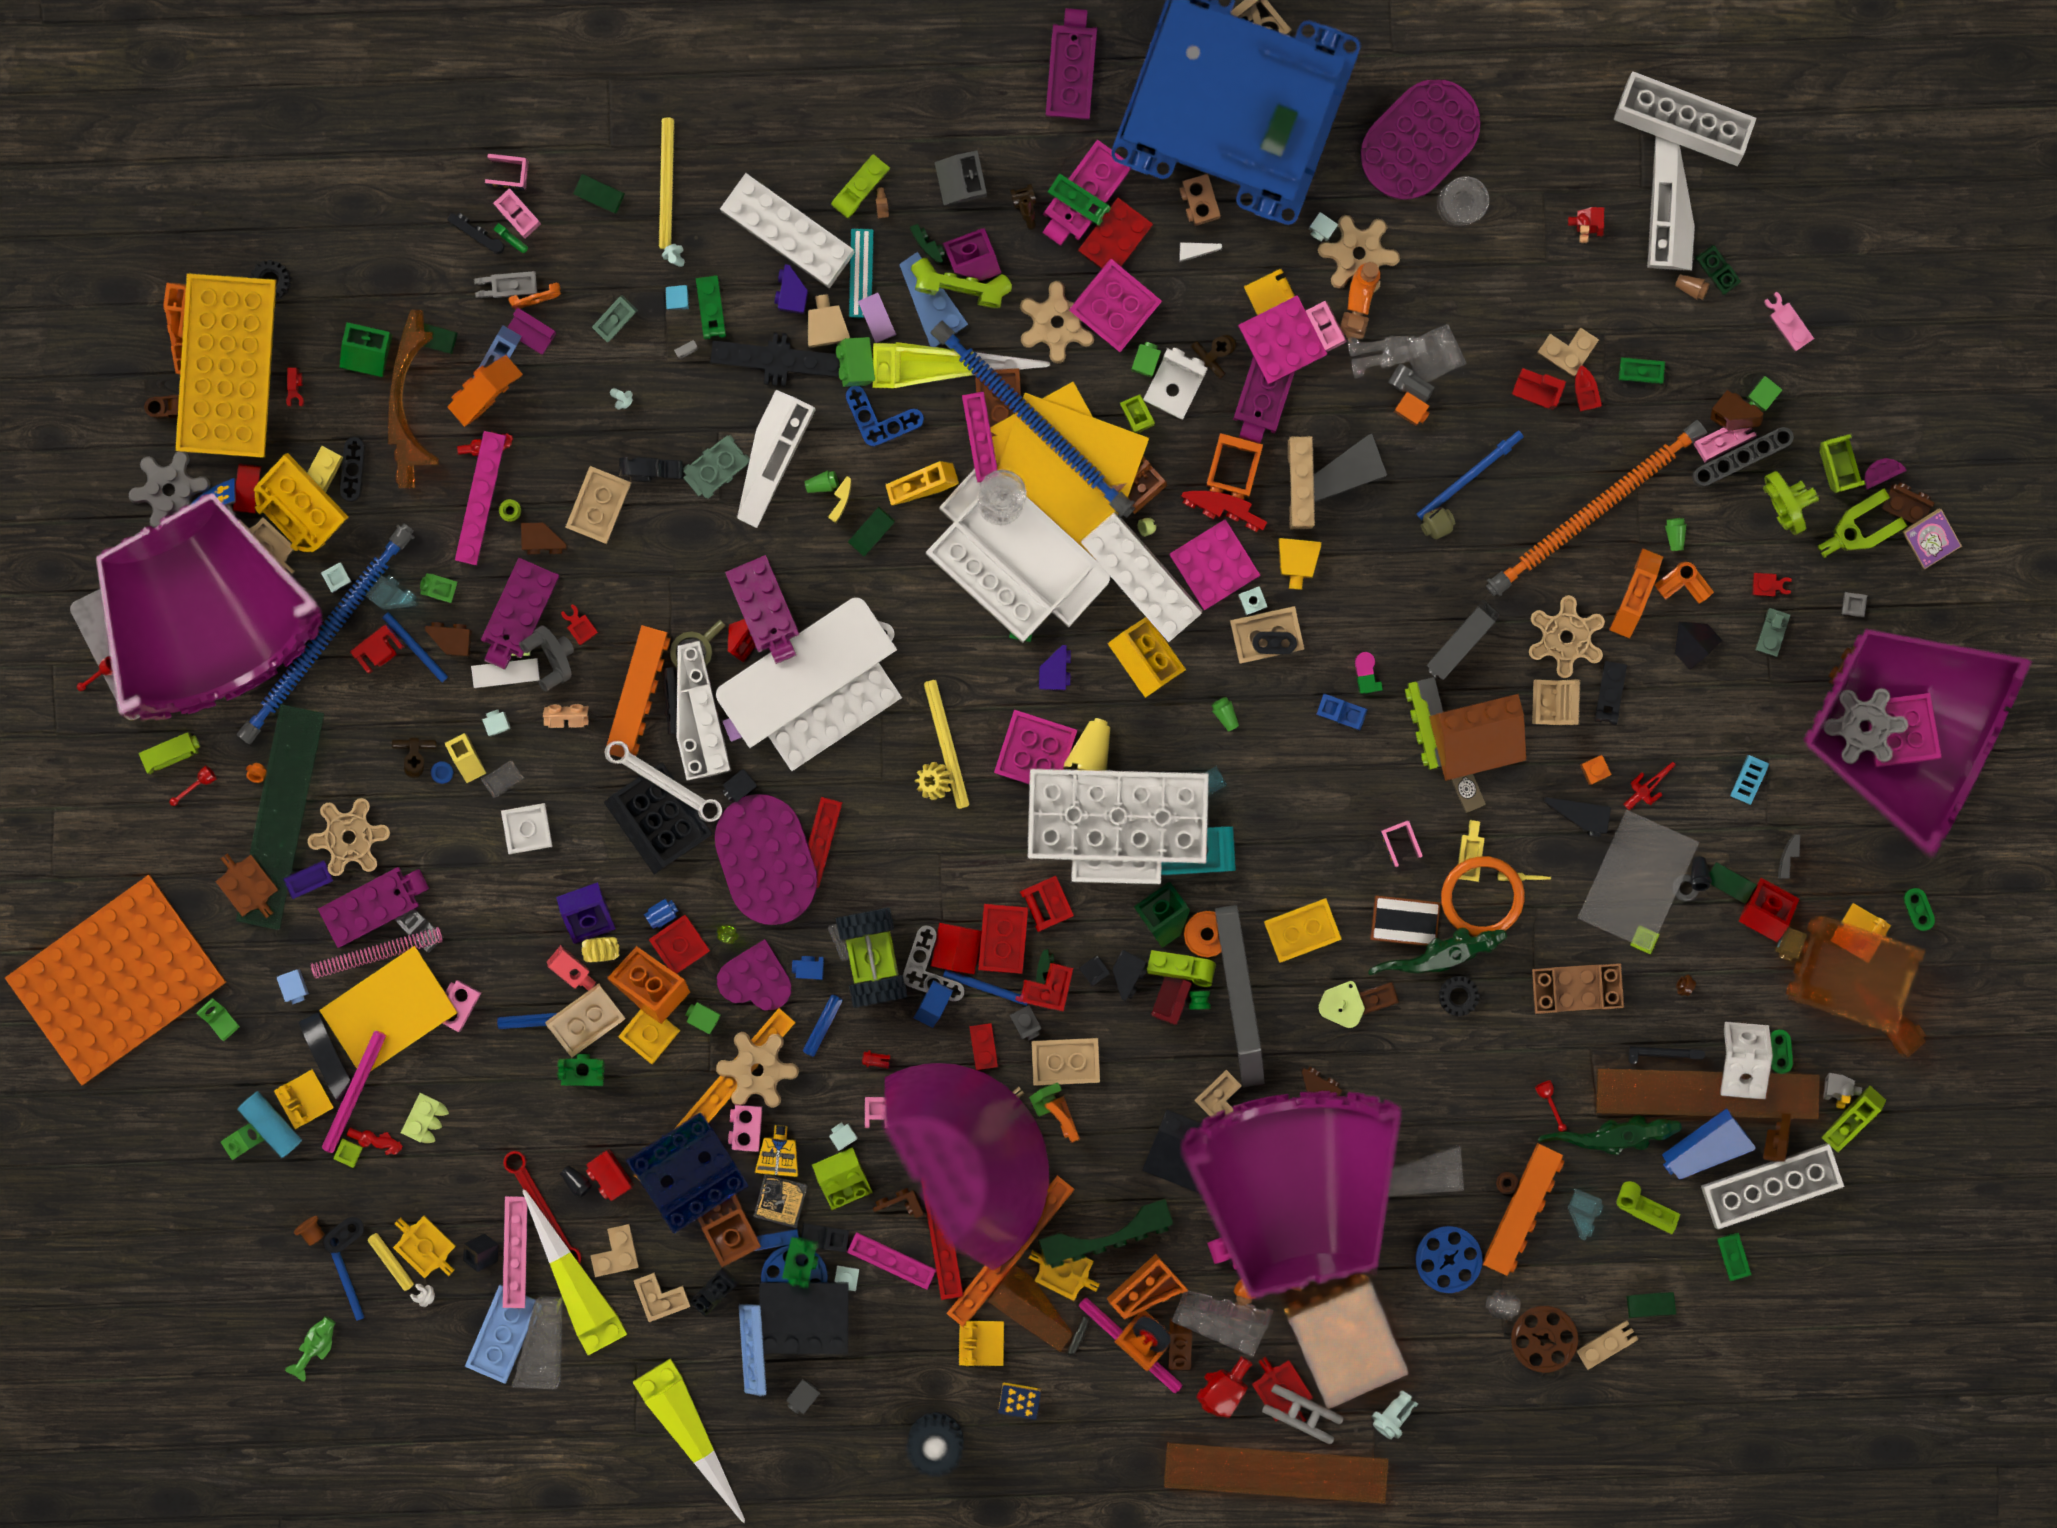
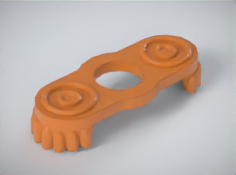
M559 283L549 284L548 291L536 293L519 299L517 295L511 296L508 299L513 309H517V307L521 309L558 297L561 294Z

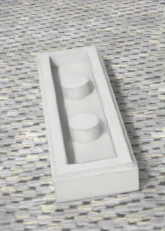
M538 658L510 661L506 669L493 664L471 666L474 688L540 680Z

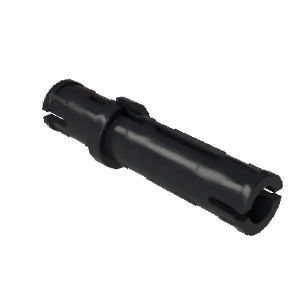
M676 667L662 669L666 701L664 715L667 716L668 735L677 734Z

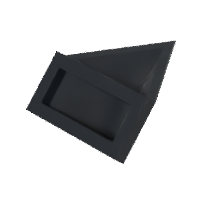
M1679 621L1675 655L1690 670L1704 659L1722 639L1708 624Z

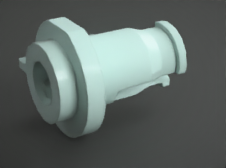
M1402 1390L1398 1398L1393 1400L1382 1414L1375 1412L1372 1415L1375 1421L1373 1426L1388 1439L1393 1437L1400 1438L1402 1435L1399 1429L1400 1426L1409 1417L1412 1409L1418 1405L1417 1402L1410 1400L1412 1397Z

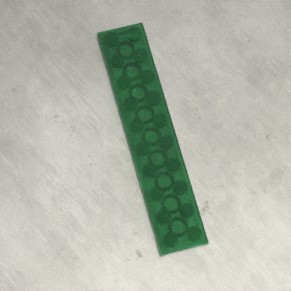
M280 705L249 856H253L278 891L271 895L266 902L273 912L270 915L264 909L269 915L267 919L258 908L250 911L244 917L237 912L236 921L277 930L281 928L288 894L283 878L292 875L325 713Z

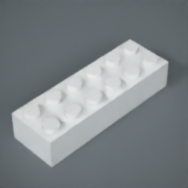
M1632 71L1613 120L1738 166L1744 156L1756 118Z
M745 173L720 208L726 216L828 288L832 286L855 253L847 244L747 173Z
M1116 511L1081 541L1084 547L1168 642L1202 614L1203 610L1125 521L1118 516Z
M1827 1143L1787 1156L1785 1162L1772 1161L1701 1185L1716 1229L1844 1187L1831 1146Z

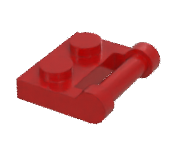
M1056 876L1020 891L1022 898L1025 897L1037 924L1035 926L1037 932L1074 916ZM1036 891H1039L1051 919L1044 921L1032 894Z

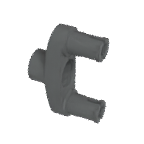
M540 626L534 630L532 635L519 642V646L524 653H529L541 645L553 668L552 673L538 681L541 689L547 692L557 684L565 683L571 679L572 674L567 656L574 652V648L565 636L556 639L549 629L545 626Z

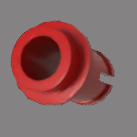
M868 1050V1052H863L862 1065H866L867 1068L875 1066L888 1069L890 1055L871 1053V1050Z

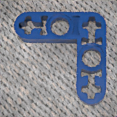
M852 386L846 392V400L862 437L869 446L881 445L916 430L923 424V414L917 409L907 410L878 423L863 388ZM853 390H856L857 393H862L859 399L861 404L866 402L867 406H861L856 411L853 407L857 406V403L854 399L850 400ZM860 411H869L871 419L865 423L861 422L858 419ZM911 413H914L915 416H920V419L917 420V425L910 422L906 424L908 429L904 430L903 423L899 418L904 417V421L910 419ZM894 421L900 425L898 433L891 434L888 432L887 425L890 422ZM883 425L884 432L888 438L883 439L882 434L877 437V442L874 443L872 440L867 439L870 436V431L873 430L874 433H878L881 431L879 427Z

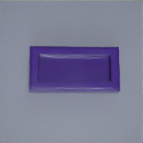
M325 861L318 862L283 878L291 899H295L333 881Z

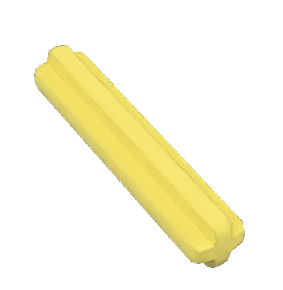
M375 1233L368 1238L369 1244L402 1289L407 1291L413 1287L414 1282L379 1234Z

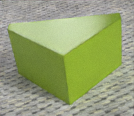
M1140 394L1120 403L1132 432L1138 433L1154 426V420Z

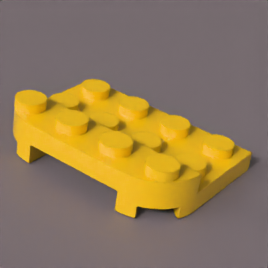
M288 453L283 455L253 490L255 491L256 511L259 514L263 512L292 542L290 547L295 551L314 552L321 548L348 519L345 512Z

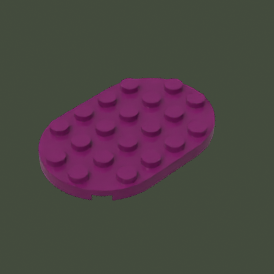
M1425 80L1410 87L1371 126L1363 140L1361 163L1369 182L1379 192L1395 199H1414L1432 191L1469 154L1478 139L1480 115L1475 101L1465 89L1447 80Z
M749 795L741 798L737 803L733 802L723 812L717 823L715 846L734 903L744 915L762 924L777 925L798 918L807 910L816 894L817 871L797 814L788 804L769 795Z

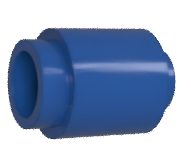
M665 898L649 908L648 912L644 915L653 929L656 927L660 928L677 918L675 913L678 912V909L672 900L668 902Z

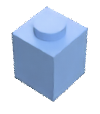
M300 969L276 977L285 1002L291 1001L292 1004L304 1001V996L309 994Z

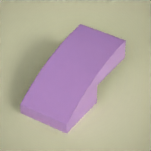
M879 293L858 301L875 343L896 335Z

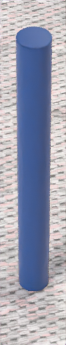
M389 612L382 617L443 683L448 676Z
M946 969L943 977L1027 1006V1003L1015 1000L1016 996L1021 997L1020 994Z
M332 1238L330 1243L332 1246H336V1240ZM340 1252L331 1253L356 1321L365 1318Z

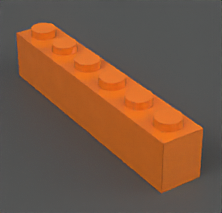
M641 625L607 745L615 741L625 743L629 753L636 757L640 744H636L638 736H643L646 727L643 719L645 714L649 715L652 706L649 698L651 693L656 692L658 681L655 680L657 671H662L665 660L661 659L663 650H668L671 638H668L667 632ZM612 745L610 747V754L622 758L624 756V749L621 745Z
M1537 1143L1482 1261L1483 1265L1508 1276L1509 1272H1514L1518 1263L1515 1260L1518 1252L1522 1253L1527 1244V1241L1524 1239L1528 1232L1532 1233L1536 1225L1535 1215L1543 1210L1546 1203L1543 1198L1546 1192H1551L1555 1184V1180H1553L1555 1172H1560L1563 1167L1564 1160H1562V1154Z

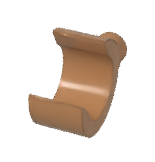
M878 188L876 199L878 218L889 217L887 197L884 194V188Z

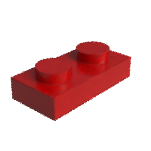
M992 1024L969 1026L976 1070L998 1067Z

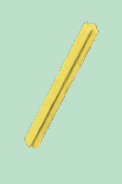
M673 118L662 119L660 249H665L671 245Z
M930 680L924 683L945 766L947 771L952 772L949 779L954 781L951 783L956 807L958 809L969 806V801L937 681Z

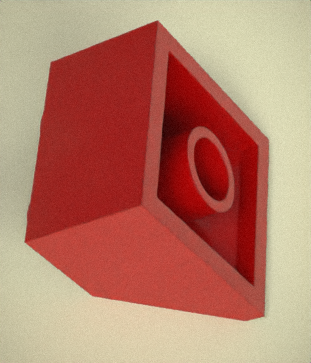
M1760 878L1757 883L1758 886L1742 911L1739 922L1778 942L1789 927L1799 898Z
M610 1149L586 1164L588 1167L586 1170L592 1181H598L601 1186L598 1190L605 1200L609 1198L612 1201L634 1186Z

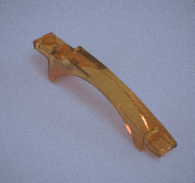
M411 310L409 313L392 377L389 399L388 444L397 446L394 456L398 467L395 476L398 488H415L414 466L439 465L438 458L428 452L413 435L403 409V385L409 365L418 351L433 339L432 332L424 331L423 310Z

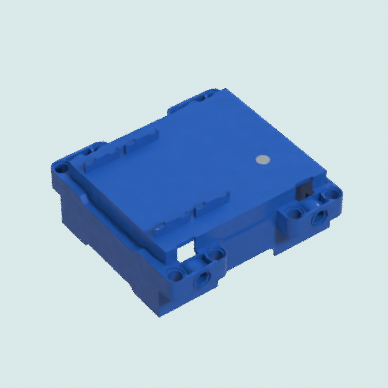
M1166 0L1113 145L1112 158L1117 163L1128 166L1130 169L1161 179L1171 176L1176 162L1240 185L1237 204L1242 209L1272 221L1275 220L1287 225L1293 224L1299 216L1358 56L1360 42L1357 38L1342 33L1340 30L1312 21L1303 22L1295 38L1231 15L1235 0H1231L1230 5L1227 7H1222L1218 0ZM1311 25L1314 28L1315 33L1312 37L1308 38L1302 34L1304 26ZM1351 40L1356 43L1357 47L1353 53H1348L1344 50V43ZM1277 103L1298 111L1295 124L1281 157L1260 149V144L1269 127V121ZM1138 143L1152 147L1157 150L1156 152L1149 150L1147 148L1139 146ZM1119 147H1124L1128 151V156L1123 160H1119L1115 156V151ZM1162 162L1167 163L1170 167L1169 172L1166 175H1160L1157 172L1158 164ZM1263 189L1282 195V197L1280 198L1272 194L1266 193L1263 191ZM1244 193H1249L1253 197V202L1249 206H1244L1240 202V197ZM1286 208L1292 209L1295 213L1291 221H1285L1282 218V211Z

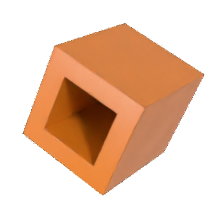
M1406 392L1394 410L1395 413L1415 426L1419 422L1423 424L1430 414L1426 411L1429 405L1409 392Z
M1602 755L1580 764L1589 785L1611 775Z

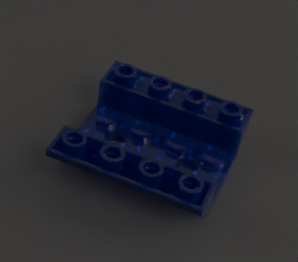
M702 1112L696 1114L626 1160L659 1209L673 1234L749 1186ZM704 1151L710 1153V1160L706 1163L698 1160L699 1154ZM664 1176H671L673 1183L669 1187H664L661 1185V1179Z

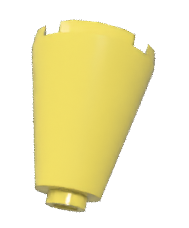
M1095 718L1094 721H1089L1066 759L1063 769L1107 771L1110 739L1108 722Z

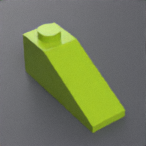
M1869 1086L1822 1136V1139L1839 1152L1882 1110L1886 1099Z

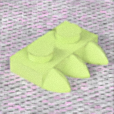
M420 1093L401 1133L419 1142H435L434 1135L427 1129L436 1130L442 1128L441 1122L434 1115H448L449 1112L446 1106Z

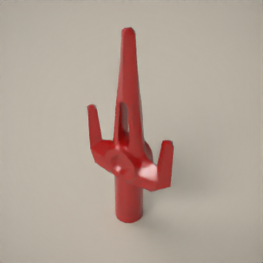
M1675 763L1669 764L1643 785L1638 784L1644 776V773H1640L1631 782V787L1636 793L1623 805L1630 810L1641 799L1646 804L1652 805L1662 796V793L1659 792L1651 798L1650 792L1675 766ZM1658 778V780L1650 788L1647 787L1651 782Z

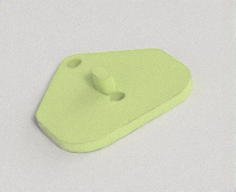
M1353 981L1326 990L1319 1003V1012L1324 1018L1346 1028L1357 1026L1365 1010L1357 986Z

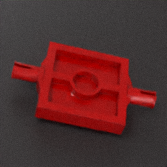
M1266 1356L1263 1360L1267 1366H1265L1261 1359L1258 1361L1265 1373L1261 1378L1253 1382L1252 1385L1264 1404L1288 1414L1293 1402L1273 1393L1272 1389L1275 1384L1308 1400L1313 1398L1289 1360L1276 1367L1271 1366ZM1299 1410L1296 1419H1299V1415L1301 1420L1305 1422L1306 1419Z

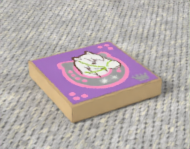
M1940 508L1902 531L1923 569L1928 568L1962 547Z

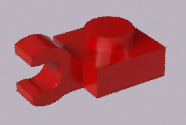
M287 368L288 397L286 403L288 406H291L292 399L298 398L299 406L303 407L304 398L298 393L299 386L303 385V375L299 373L297 368Z

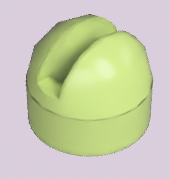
M1151 518L1140 519L1138 521L1140 534L1144 537L1153 534L1157 528V525H1154L1155 521Z

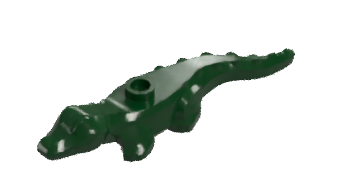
M1462 927L1454 932L1453 938L1442 941L1439 938H1434L1426 946L1425 954L1410 960H1391L1380 963L1370 968L1368 974L1373 975L1385 970H1399L1409 973L1447 971L1452 966L1473 959L1478 952H1492L1498 944L1507 938L1505 930L1500 929L1481 932L1475 937H1470L1469 930Z
M1636 1115L1628 1122L1619 1124L1611 1119L1593 1133L1557 1132L1540 1136L1538 1142L1562 1140L1583 1148L1597 1149L1609 1154L1619 1155L1623 1148L1634 1147L1644 1150L1649 1146L1650 1139L1665 1140L1681 1131L1682 1126L1679 1121L1666 1119L1645 1123L1643 1116Z

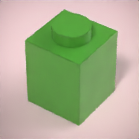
M1145 342V345L1140 344L1131 371L1152 378L1161 353L1160 350H1157L1158 346L1149 342Z
M1764 376L1746 399L1750 401V405H1755L1764 412L1780 394L1782 389Z
M697 1002L696 1005H690L685 1016L689 1017L686 1022L711 1034L721 1014Z

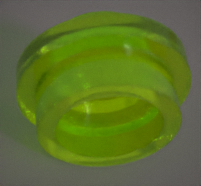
M724 925L717 930V938L728 944H733L739 937L736 929L731 926Z

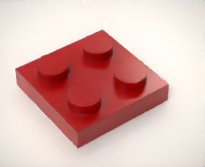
M686 914L649 939L666 966L676 974L710 952V949Z

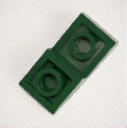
M1277 103L1269 121V127L1260 144V149L1281 157L1295 124L1298 111Z
M585 174L581 175L573 193L613 213H617L625 193Z
M918 224L911 226L910 230L921 249L934 262L939 265L943 264L942 258L945 257V253L941 244L936 245L935 241L926 244L925 241L929 240L925 228L920 229Z
M1715 245L1710 246L1695 258L1723 295L1741 283L1730 264L1724 260Z
M412 320L407 341L452 354L458 332Z
M878 507L849 539L848 543L865 556L893 525L895 520Z
M1719 862L1715 863L1710 872L1711 885L1745 904L1748 903L1758 886Z
M1048 949L1043 950L1038 963L1037 983H1046L1047 976L1043 977V972H1048L1050 963L1055 964L1053 953H1048Z
M1674 1292L1627 1296L1629 1318L1676 1314Z

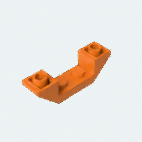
M1642 549L1626 594L1609 629L1610 631L1630 639L1658 576L1663 556Z

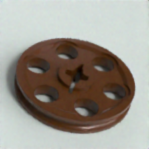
M1537 1306L1527 1310L1518 1318L1512 1330L1511 1344L1517 1359L1524 1366L1536 1372L1549 1373L1563 1368L1571 1361L1577 1350L1578 1333L1574 1322L1564 1311L1552 1306ZM1554 1312L1559 1315L1560 1321L1558 1324L1551 1325L1548 1323L1547 1316L1549 1313ZM1528 1315H1534L1538 1320L1537 1325L1533 1328L1525 1324V1318ZM1565 1330L1571 1331L1573 1340L1569 1343L1563 1342L1560 1338L1561 1332ZM1533 1333L1538 1336H1543L1545 1333L1549 1334L1548 1338L1552 1342L1557 1343V1345L1551 1342H1546L1545 1345H1542L1541 1339H1539V1337L1534 1336ZM1521 1335L1526 1336L1529 1339V1345L1525 1348H1520L1516 1343L1517 1337ZM1555 1351L1563 1352L1565 1356L1564 1361L1555 1363L1552 1360V1353ZM1533 1353H1538L1542 1356L1543 1360L1539 1366H1534L1530 1362V1356Z

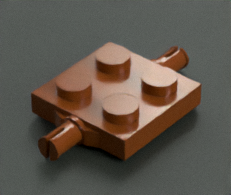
M227 853L225 857L229 863L224 857L221 860L228 870L225 875L215 882L242 917L250 911L259 908L267 919L269 915L264 909L270 915L273 912L266 902L278 889L252 855L242 862L235 864Z

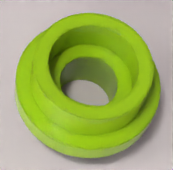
M505 500L499 507V514L505 521L512 522L520 517L521 507L515 500ZM508 507L514 508L512 515L507 514L506 509Z

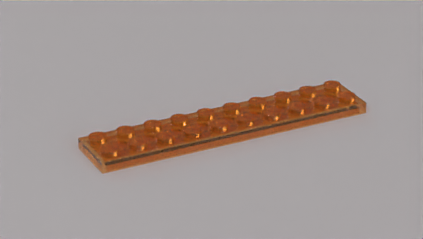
M1597 1068L1596 1113L1716 1116L1727 1108L1733 1117L1782 1118V1114L1786 1113L1791 1114V1118L1818 1119L1820 1075L1769 1073L1765 1099L1721 1096L1723 1072ZM1743 1074L1740 1078L1746 1080L1751 1078V1075Z
M1167 1442L1164 1488L1385 1504L1388 1458Z

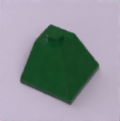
M1170 882L1134 906L1162 948L1181 935L1190 912L1189 907Z

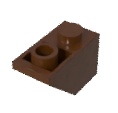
M1727 390L1712 408L1710 419L1730 431L1759 427L1762 424L1764 413L1757 406L1745 402L1740 395Z
M543 522L521 523L522 550L527 551V555H539L540 550H549V554H563L562 550H568V545Z
M431 622V626H425V631L445 654L470 657L472 630L466 629L467 625L453 624V628L444 627L445 623Z
M1310 1066L1308 1070L1302 1068L1301 1074L1306 1092L1330 1091V1093H1337V1096H1340L1342 1092L1338 1088L1340 1083L1331 1078H1328L1327 1081L1320 1078L1321 1072Z

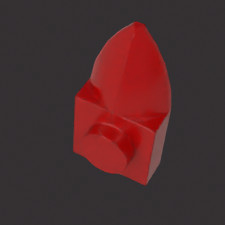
M1583 365L1579 367L1575 378V394L1580 412L1602 407L1595 378Z

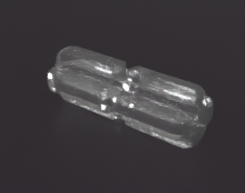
M837 924L829 926L828 931L833 942L837 945L835 947L841 960L849 959L847 944L844 939L840 940Z

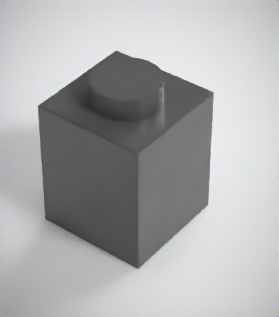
M803 1378L786 1401L789 1402L787 1406L797 1414L799 1412L804 1414L821 1391Z

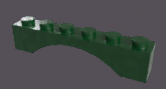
M1164 1199L1142 1206L1137 1215L1125 1227L1107 1237L1078 1239L1059 1233L1037 1242L1045 1266L1051 1265L1053 1269L1064 1265L1063 1260L1072 1258L1074 1262L1085 1258L1084 1253L1093 1251L1094 1255L1106 1251V1246L1114 1244V1247L1117 1248L1126 1245V1240L1133 1237L1135 1241L1148 1238L1147 1233L1156 1231V1234L1169 1231L1168 1226L1173 1225Z

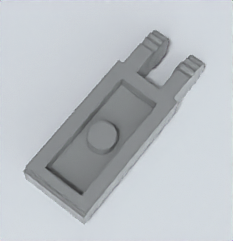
M535 271L491 275V277L474 279V283L478 285L492 283L491 291H478L475 293L476 298L492 296L493 298L538 293Z

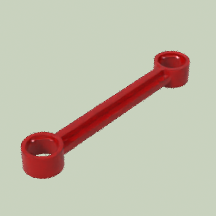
M520 1151L509 1152L503 1160L505 1169L515 1174L521 1187L529 1193L567 1248L577 1253L578 1263L580 1264L582 1260L581 1252L576 1247H572L525 1167L527 1163L525 1155ZM510 1154H519L522 1157L523 1164L520 1169L513 1170L507 1165V1159Z

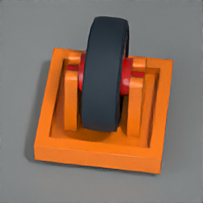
M1144 1310L1133 1318L1114 1342L1148 1371L1169 1347L1171 1338L1170 1333L1165 1327Z

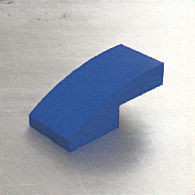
M1323 694L1317 711V715L1357 730H1361L1367 713L1365 708Z

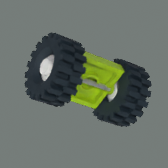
M890 908L836 918L840 940L848 939L846 944L854 983H859L849 986L853 1007L907 997L903 975L896 976L898 975V969L890 931L873 934L894 929Z
M938 1412L928 1413L917 1419L911 1427L907 1441L908 1459L911 1461L912 1466L919 1470L921 1474H927L930 1477L948 1474L953 1468H956L962 1457L964 1436L960 1425L957 1424L954 1418Z

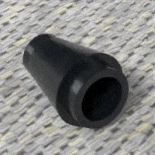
M1695 857L1692 863L1690 884L1696 891H1705L1710 888L1712 883L1706 858Z
M570 1165L560 1173L574 1196L577 1195L579 1198H582L592 1188V1185L589 1183L590 1180Z

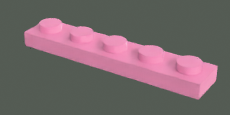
M505 1197L503 1308H525L528 1207L525 1197Z

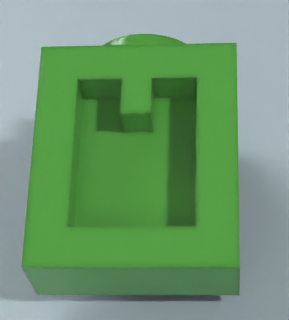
M426 573V576L422 578L420 583V594L451 603L457 582Z
M1059 1083L1040 1089L1029 1097L1039 1117L1051 1112L1046 1108L1045 1104L1056 1099L1055 1095L1061 1091Z

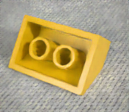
M1147 617L1107 643L1145 698L1186 670L1164 637Z

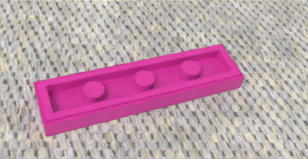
M984 392L962 395L977 483L997 480L999 475Z
M856 1232L847 1251L851 1255L926 1290L936 1272L935 1268Z

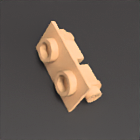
M554 704L544 707V726H548V728H564V720H568L569 727L589 725V718L587 716L589 706L573 704L570 707H561Z

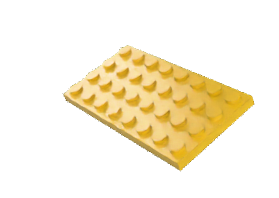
M187 274L176 451L265 457L277 280Z

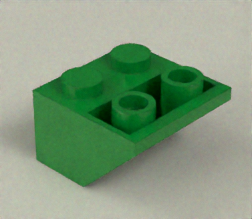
M347 322L342 340L339 367L383 377L393 334Z

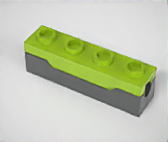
M1435 677L1408 683L1405 694L1407 701H1412L1414 710H1410L1412 722L1418 725L1419 731L1415 733L1418 745H1423L1424 753H1421L1423 765H1428L1429 770L1442 767L1429 716L1443 713Z

